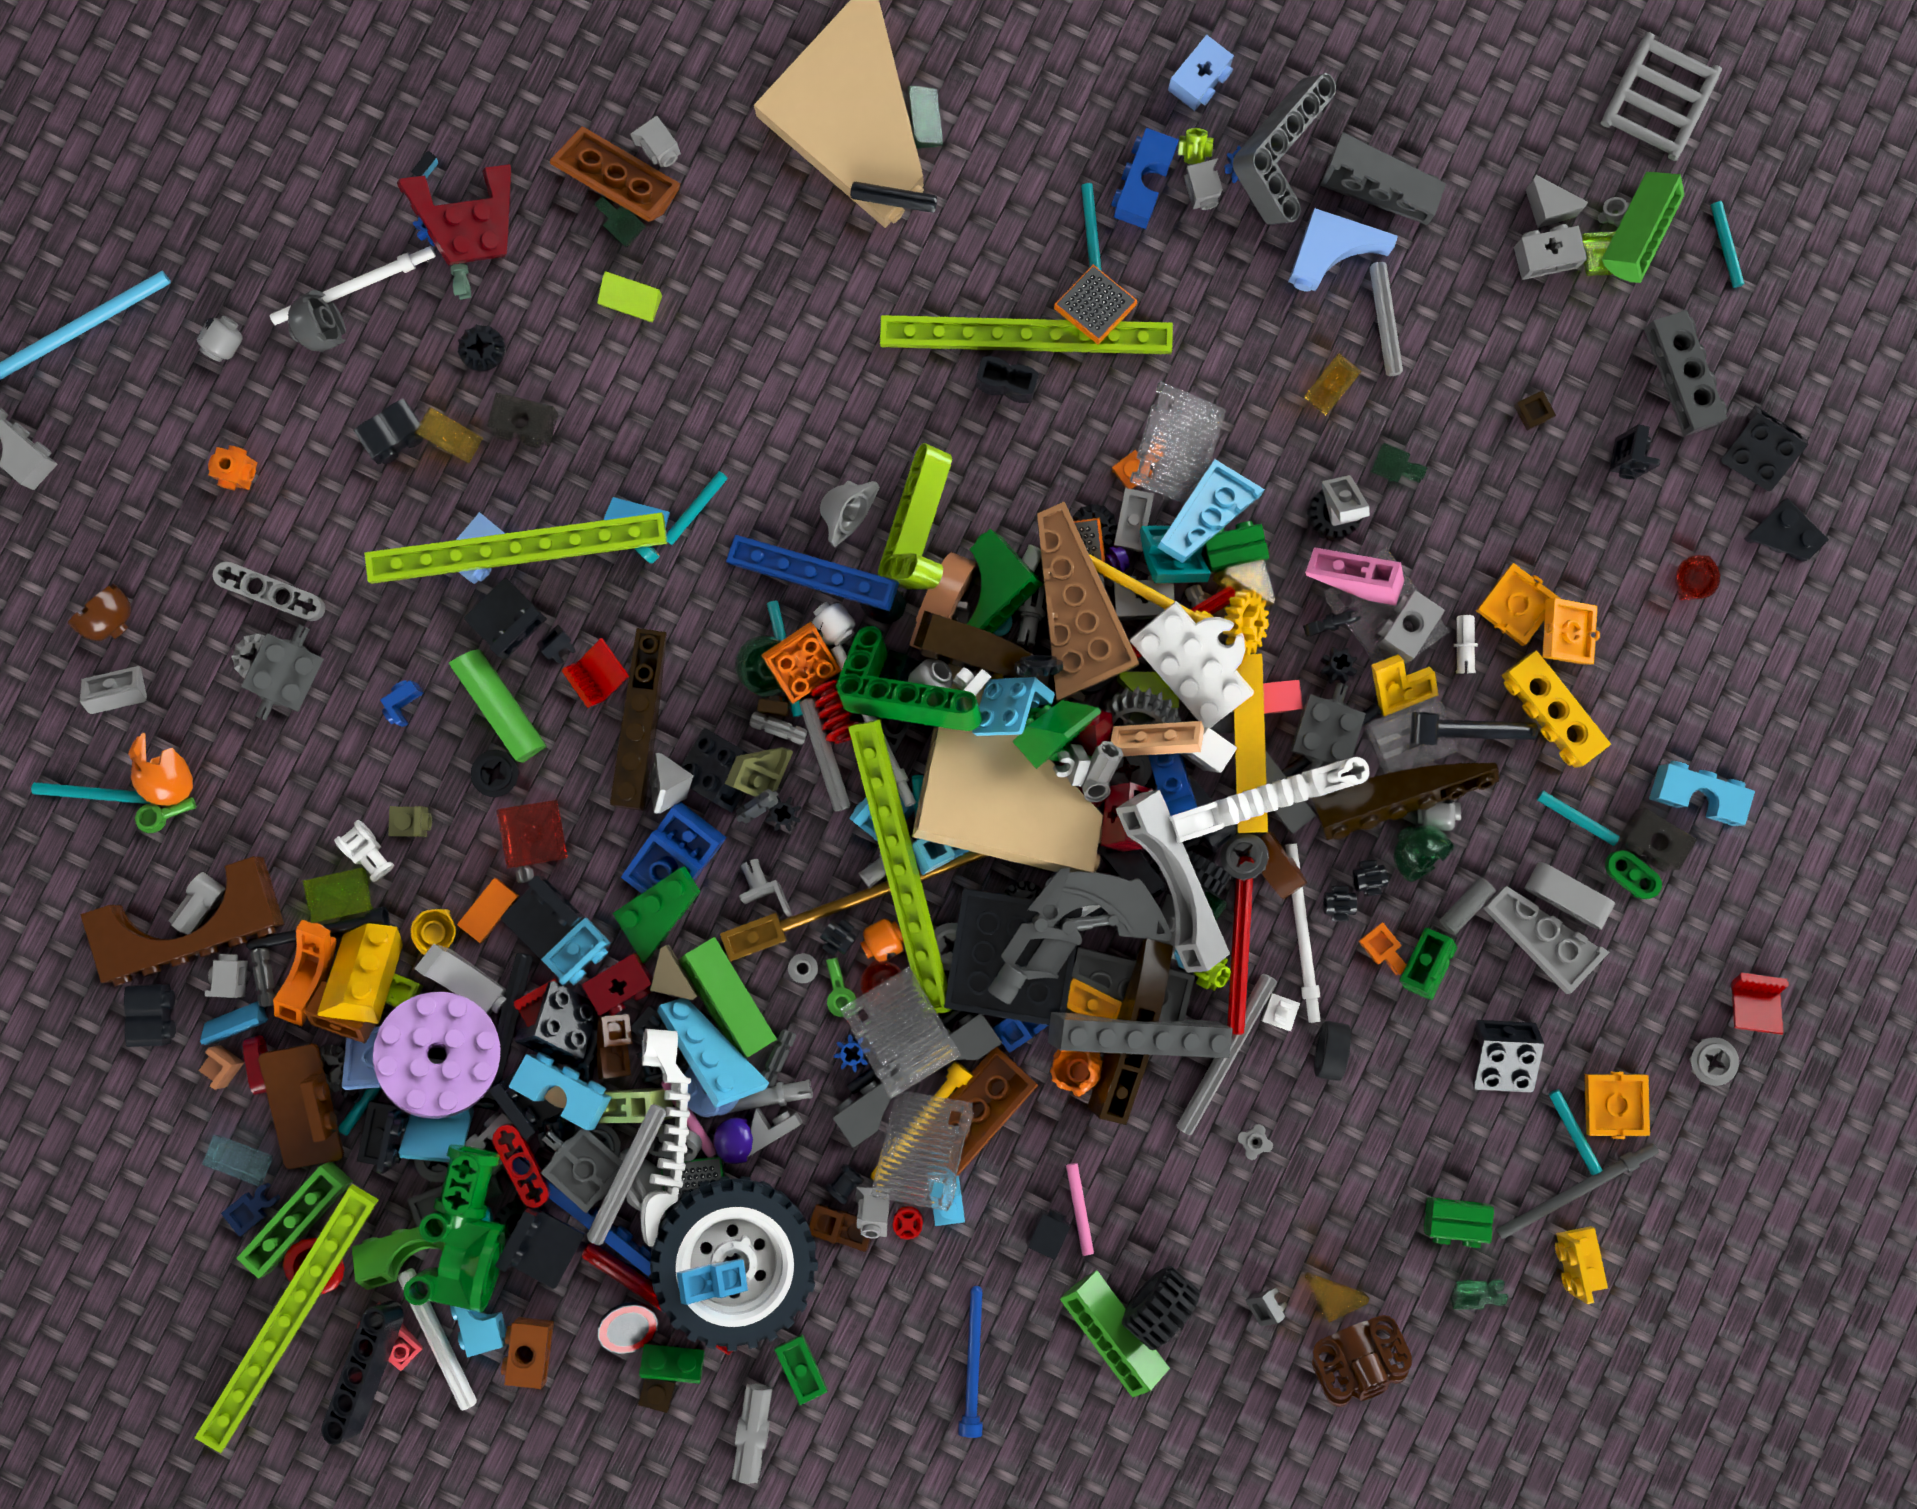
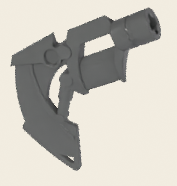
M1070 867L1061 868L1027 909L1038 913L1032 918V922L1021 924L1002 953L1001 957L1005 963L989 986L988 991L1001 1001L1011 1004L1026 979H1058V972L1076 944L1080 945L1083 941L1079 931L1089 930L1092 927L1117 925L1119 936L1169 941L1172 938V933L1159 906L1144 883L1139 878L1127 880L1105 873L1070 872ZM1100 905L1108 913L1107 915L1094 917H1065L1060 921L1059 927L1054 926L1059 919L1069 912L1085 906ZM1158 921L1163 929V933H1157ZM1044 938L1027 966L1020 967L1015 964L1030 939Z

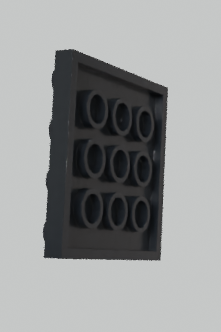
M963 888L944 1008L1050 1025L1051 1012L1066 1013L1076 946L1058 972V979H1026L1011 1004L1001 1001L992 995L988 988L1004 965L1005 961L1001 955L1021 924L1032 922V918L1037 915L1038 912L1027 910L1035 900ZM1083 908L1069 912L1059 919L1054 926L1059 927L1060 921L1065 917H1081ZM1044 938L1030 939L1015 964L1020 967L1027 966Z

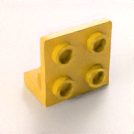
M1590 1226L1556 1233L1558 1242L1555 1243V1251L1559 1261L1563 1263L1564 1273L1561 1274L1565 1290L1586 1304L1594 1303L1592 1291L1608 1288L1595 1228Z

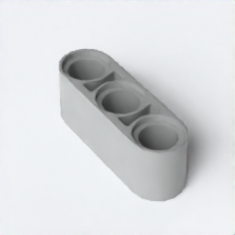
M1542 862L1537 863L1524 887L1531 894L1598 930H1602L1615 905V902Z

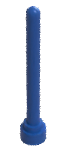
M973 1286L970 1291L965 1414L962 1415V1420L958 1423V1435L969 1438L981 1437L983 1422L980 1421V1416L977 1415L982 1288L979 1286Z

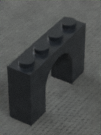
M1189 774L1188 777L1197 806L1213 802L1204 789ZM1234 825L1226 826L1223 829L1199 837L1214 853L1236 835V827ZM1099 843L1098 854H1100L1116 876L1127 880L1139 878L1154 899L1166 890L1165 883L1145 860L1141 849L1122 852L1101 846V843Z

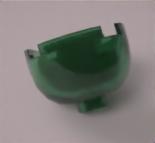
M769 635L756 636L746 641L739 649L735 658V671L740 682L749 691L762 697L774 696L783 691L761 656L782 640Z
M1421 825L1413 829L1412 826H1408L1397 836L1399 841L1394 847V864L1407 881L1414 882L1434 870L1435 867L1433 865L1439 858L1444 861L1451 854L1455 845L1439 828L1431 825Z

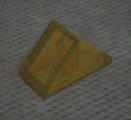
M1338 353L1304 398L1327 415L1362 371Z
M1263 559L1228 567L1214 575L1212 579L1223 588L1231 586L1235 592L1255 590L1256 593H1261V600L1266 601L1264 608L1272 605L1275 601L1274 592Z
M1309 1272L1305 1275V1279L1322 1315L1329 1323L1367 1305L1370 1298L1364 1292Z

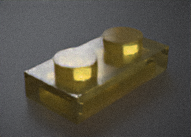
M431 407L428 408L415 434L466 463H470L483 440V437Z

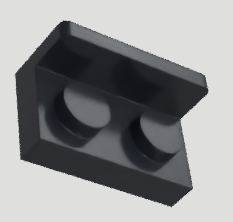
M1638 424L1616 437L1609 471L1619 473L1620 478L1634 480L1660 466V459L1644 456L1651 444V438L1648 437L1649 426Z

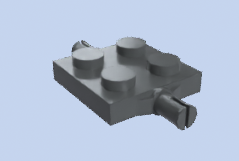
M298 624L291 640L280 639L266 633L241 685L242 688L256 693L262 699L254 716L261 717V719L267 721L273 705L285 706L299 712L324 658L309 652L303 646L310 629L305 627L300 636L304 626Z
M1336 683L1332 699H1323L1311 694L1307 695L1290 752L1302 755L1312 762L1310 770L1349 759L1353 756L1366 713L1352 709L1343 703L1347 688L1349 687L1347 685Z
M581 1127L571 1138L564 1142L549 1130L546 1134L555 1142L553 1143L545 1135L541 1140L555 1152L540 1173L587 1213L597 1201L606 1197L623 1161L591 1132Z

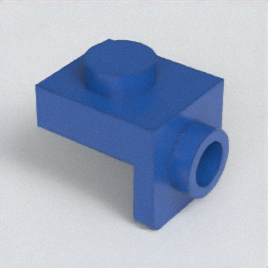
M403 680L395 684L391 688L392 692L380 700L385 707L382 709V713L391 724L395 723L401 727L408 725L400 709L424 694L419 684L411 680L408 682Z

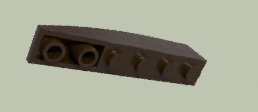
M924 611L913 644L922 648V655L937 660L939 655L949 657V664L966 668L968 663L977 666L975 672L979 673L983 669L991 677H993L994 672L1004 675L1003 679L1036 677L1020 675L1015 671L1014 663L1016 661H1019L1021 657L1033 655L1023 648L985 630ZM1054 675L1036 677L1051 691L1056 692ZM1080 691L1062 700L1072 702L1073 698L1084 701L1085 695Z
M636 628L610 805L616 808L645 811L661 698L666 632Z
M1456 763L1424 766L1371 777L1361 784L1313 797L1312 800L1326 840L1333 838L1342 839L1356 830L1371 829L1388 819L1396 820L1403 818L1409 812L1432 808L1437 802L1447 799L1455 800L1461 798L1467 792L1476 789H1488L1496 782H1499V771L1496 763Z
M1144 939L1117 1019L1159 1022L1173 952L1171 944L1153 939ZM1105 1053L1102 1062L1101 1078L1093 1087L1087 1105L1099 1119L1127 1125L1150 1055Z

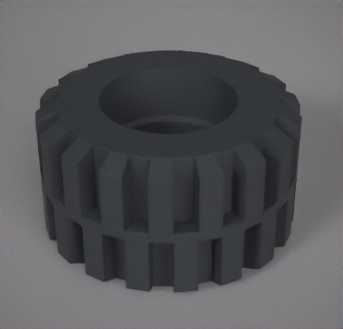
M1169 1265L1156 1272L1133 1297L1125 1310L1122 1325L1150 1350H1155L1166 1344L1187 1322L1197 1306L1200 1290L1173 1266Z

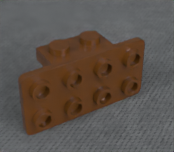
M311 1043L262 1053L258 1060L285 1167L294 1169L340 1160L344 1156V1150L319 1047Z

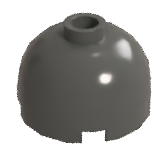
M318 290L309 291L292 303L288 311V331L292 339L299 342L305 348L323 352L345 342V339H342V335L346 333V327L334 303L327 304L322 299L326 295Z

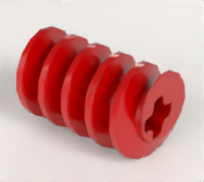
M838 679L823 683L811 691L813 697H821L814 705L816 708H825L818 714L819 719H828L822 724V730H831L825 736V739L829 742H835L834 744L851 740L848 727L860 723L858 720H850L849 717L854 713H850L843 708L836 689Z

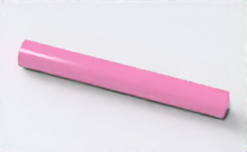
M661 1082L664 1090H671V1083ZM688 1108L690 1111V1116L687 1118L689 1130L695 1132L701 1138L702 1150L705 1155L713 1157L716 1152L712 1141L693 1111Z
M1071 1163L1066 1165L1081 1251L1082 1255L1086 1256L1094 1254L1078 1163Z

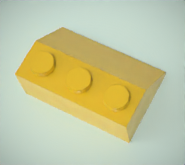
M367 923L343 934L318 1009V1016L379 1024L403 947L398 927Z

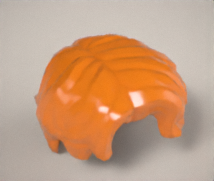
M1058 1049L1054 1053L1050 1069L1052 1081L1060 1089L1073 1091L1075 1096L1081 1097L1094 1087L1101 1078L1103 1060L1100 1052L1061 1051Z

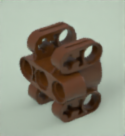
M1386 1315L1357 1323L1321 1339L1314 1346L1312 1359L1314 1372L1329 1403L1338 1407L1348 1404L1352 1397L1360 1401H1366L1384 1393L1390 1383L1397 1384L1403 1382L1408 1376L1412 1365L1410 1350L1397 1323L1393 1318ZM1385 1322L1388 1323L1392 1327V1329L1388 1326L1377 1324ZM1384 1331L1390 1338L1381 1339L1376 1335V1332ZM1329 1354L1334 1360L1326 1363L1319 1356ZM1392 1358H1393V1360H1394V1362H1395V1364H1393V1365L1390 1364V1361L1392 1360ZM1402 1364L1403 1368H1399L1397 1365ZM1337 1372L1339 1374V1376H1336L1337 1383L1340 1386V1388L1345 1387V1392H1341L1339 1388H1334V1374H1336Z

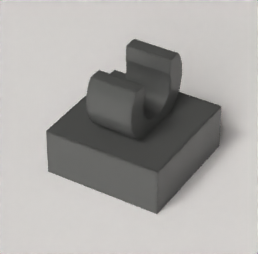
M1278 1288L1253 1293L1245 1300L1260 1326L1278 1324L1286 1317L1283 1311L1286 1309L1287 1303H1277L1274 1295L1279 1292Z

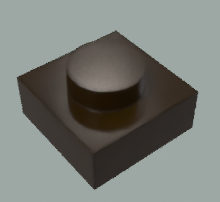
M1543 390L1514 405L1527 431L1556 416Z
M767 695L766 700L759 699L757 711L762 714L789 717L791 706L789 703L784 702V697Z
M645 1378L638 1405L667 1413L676 1381Z

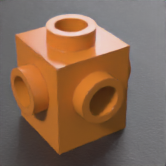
M229 445L227 450L217 447L215 454L209 459L208 475L218 480L217 485L234 491L236 487L249 490L251 482L255 477L258 462L246 455L247 451L242 448Z

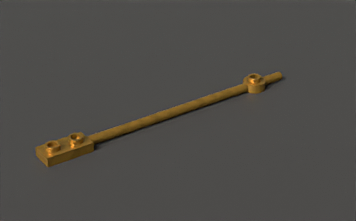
M969 851L923 876L918 869L920 879L923 881L985 858L988 855ZM888 881L781 921L778 914L774 913L722 932L720 936L729 961H734L787 941L784 932L891 893Z

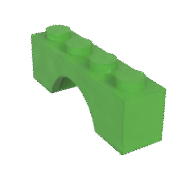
M439 1220L438 1225L443 1229V1224ZM419 1227L398 1229L393 1231L391 1235L383 1238L373 1237L365 1239L362 1244L352 1247L355 1282L366 1290L395 1282L402 1265L411 1255L428 1248L439 1249L443 1252L445 1243L424 1240L420 1235Z

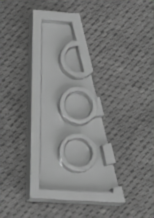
M1508 886L1502 887L1482 907L1566 994L1572 993L1610 953L1603 947H1598L1588 941V938L1581 933L1574 932L1563 925L1561 920L1541 911L1539 906Z

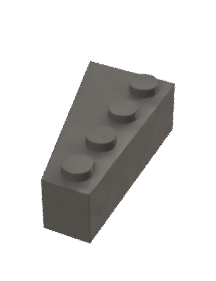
M1342 132L1330 156L1320 186L1428 225L1435 216L1446 183L1434 175L1426 174Z

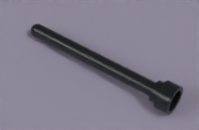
M386 907L371 909L363 917L323 924V926L330 930V935L349 932L367 923L390 926V917ZM296 930L272 934L262 938H251L247 941L246 947L249 950L296 942Z

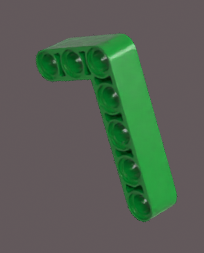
M867 626L857 632L836 683L837 692L846 711L961 731H971L982 722L981 712L976 696L971 692L879 678L887 657V649L881 631L877 627Z

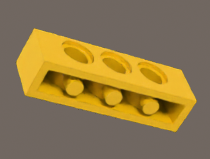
M1537 650L1526 655L1501 675L1505 680L1504 686L1512 695L1519 697L1523 702L1522 708L1530 718H1535L1542 727L1540 729L1541 733L1549 742H1554L1560 749L1559 755L1567 765H1572L1574 768L1584 766L1611 745ZM1532 680L1536 681L1540 686L1539 695L1533 694L1529 686ZM1550 704H1554L1558 708L1559 714L1556 719L1552 718L1548 713ZM1569 727L1573 728L1577 733L1575 742L1570 741L1567 737Z

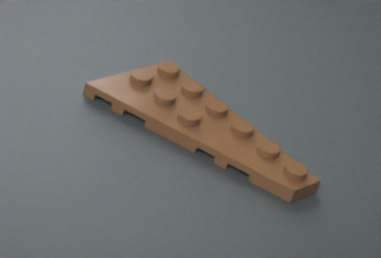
M1065 502L1037 513L1052 656H1056L1058 660L1063 661V670L1054 675L1057 702L1139 665V661Z

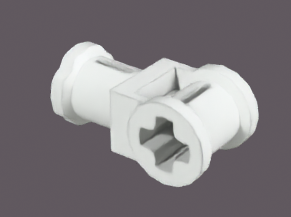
M357 820L354 823L355 826L342 837L338 836L334 841L339 849L355 864H362L371 874L370 879L372 882H375L390 872L394 864L391 861L387 862L378 851L381 846L376 841L371 830L363 822Z

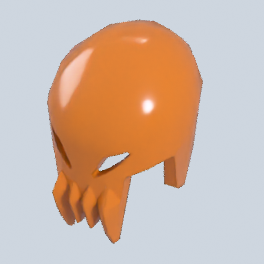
M142 733L138 736L128 753L132 760L130 779L137 793L146 801L162 806L175 805L188 798L193 789V777L184 758L173 748L162 751L159 757L152 758L150 762H147L146 735Z

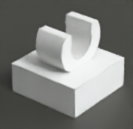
M963 667L956 675L953 683L963 691L971 692L976 696L991 676L982 669L974 677L967 668Z
M1271 993L1261 1021L1291 1031L1300 1003Z

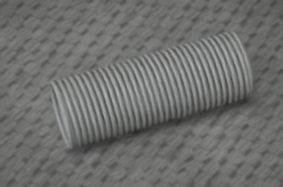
M1478 878L1466 893L1451 906L1452 908L1439 919L1440 923L1452 934L1458 933L1470 918L1485 905L1484 903L1496 893V890L1485 879Z

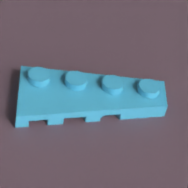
M1214 459L1157 548L1181 563L1185 562L1258 499L1265 489Z
M680 998L659 1006L657 1013L668 1031H677L678 1047L715 1108L767 1088L769 1082L688 999Z

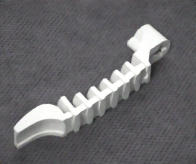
M1353 757L1169 816L1177 836L1176 841L1180 843L1223 829L1226 826L1249 820L1252 817L1263 815L1264 812L1278 810V807L1294 805V802L1306 801L1308 798L1322 796L1361 784L1368 779L1369 766L1364 759ZM1351 771V775L1341 777L1342 773Z
M645 1029L642 1043V1066L660 1067L664 1083H671V1090H665L664 1100L676 1101V1107H665V1117H674L675 1125L665 1124L664 1134L674 1135V1142L663 1141L662 1151L673 1152L672 1159L658 1158L657 1168L671 1170L670 1176L651 1173L649 1180L650 1184L667 1186L668 1189L667 1191L654 1190L649 1192L644 1197L641 1205V1231L643 1240L648 1246H654L658 1235L660 1219L664 1212L678 1201L679 1189L683 1187L681 1178L682 1171L685 1170L686 1166L684 1163V1153H687V1146L685 1144L686 1136L689 1134L687 1118L690 1116L687 1106L688 1101H690L688 1084L691 1083V1078L684 1076L676 1064L677 1031Z

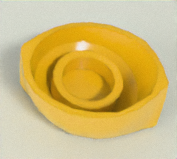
M448 909L423 911L414 919L411 926L412 941L423 955L427 953L433 944L449 948L454 942L456 935V926Z

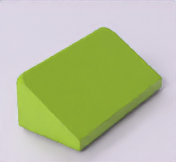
M605 271L597 303L598 305L653 323L662 294L659 289Z

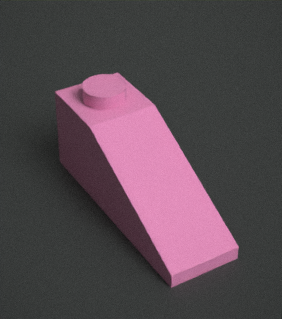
M1315 547L1305 572L1306 576L1367 601L1394 606L1397 605L1404 583L1401 562Z

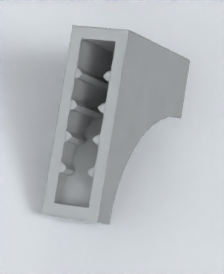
M433 944L414 968L423 976L436 981L453 993L473 1001L487 1015H490L492 1012L497 1013L507 1000L504 997L506 993L504 987L450 948Z

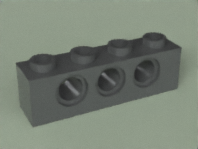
M1684 310L1651 322L1644 328L1683 436L1685 437L1717 426L1727 419L1726 404L1718 395L1716 377L1708 368L1705 348L1699 344L1696 336V324L1693 318L1689 317L1688 311ZM1673 340L1678 341L1682 345V351L1675 348ZM1684 367L1690 369L1692 378L1685 375ZM1694 394L1701 397L1702 405L1695 402Z

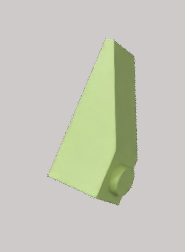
M664 1088L605 1091L604 1093L612 1098L599 1123H642L652 1104L665 1109V1107H673V1103L671 1100H664ZM665 1117L664 1120L672 1119L673 1117Z

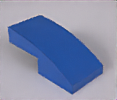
M1005 1018L994 1026L993 1030L1010 1053L1049 1025Z

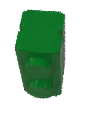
M1252 521L1242 522L1235 525V530L1225 532L1223 528L1205 543L1202 550L1205 563L1211 574L1266 562L1269 559V552L1262 525H1253Z
M1425 927L1399 980L1402 986L1410 992L1433 1000L1450 964L1449 959L1453 958L1458 948L1454 940Z
M1427 1197L1424 1233L1429 1237H1433L1432 1242L1450 1245L1451 1239L1462 1240L1463 1246L1481 1248V1243H1491L1494 1217L1493 1206L1487 1203Z

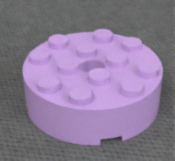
M448 992L424 993L401 1003L386 1017L380 1026L373 1048L375 1074L387 1097L405 1112L429 1119L455 1116L475 1105L492 1086L500 1061L498 1033L487 1013L468 998ZM436 1048L443 1049L447 1055L446 1059L440 1064L432 1063L428 1059L431 1050Z

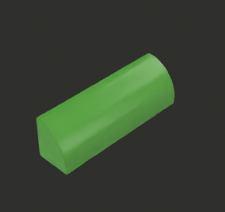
M1645 173L1602 258L1603 264L1612 274L1629 282L1641 283L1684 197L1681 174Z
M481 650L469 651L449 662V665L515 761L524 763L547 747Z
M715 937L686 953L678 960L723 1036L745 1058L750 1057L777 1040Z
M1097 1270L1077 1282L1060 1298L1066 1309L1132 1398L1151 1391L1170 1369L1156 1349L1150 1350L1122 1325L1126 1308Z

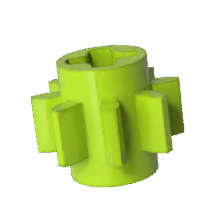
M1188 129L1186 136H1179L1178 155H1184V162L1194 165L1205 162L1206 157H1212L1214 138H1207L1208 132L1204 129Z
M1224 958L1208 971L1194 972V975L1199 977L1196 984L1214 991L1217 987L1225 986L1231 975L1230 968L1225 966L1228 959Z

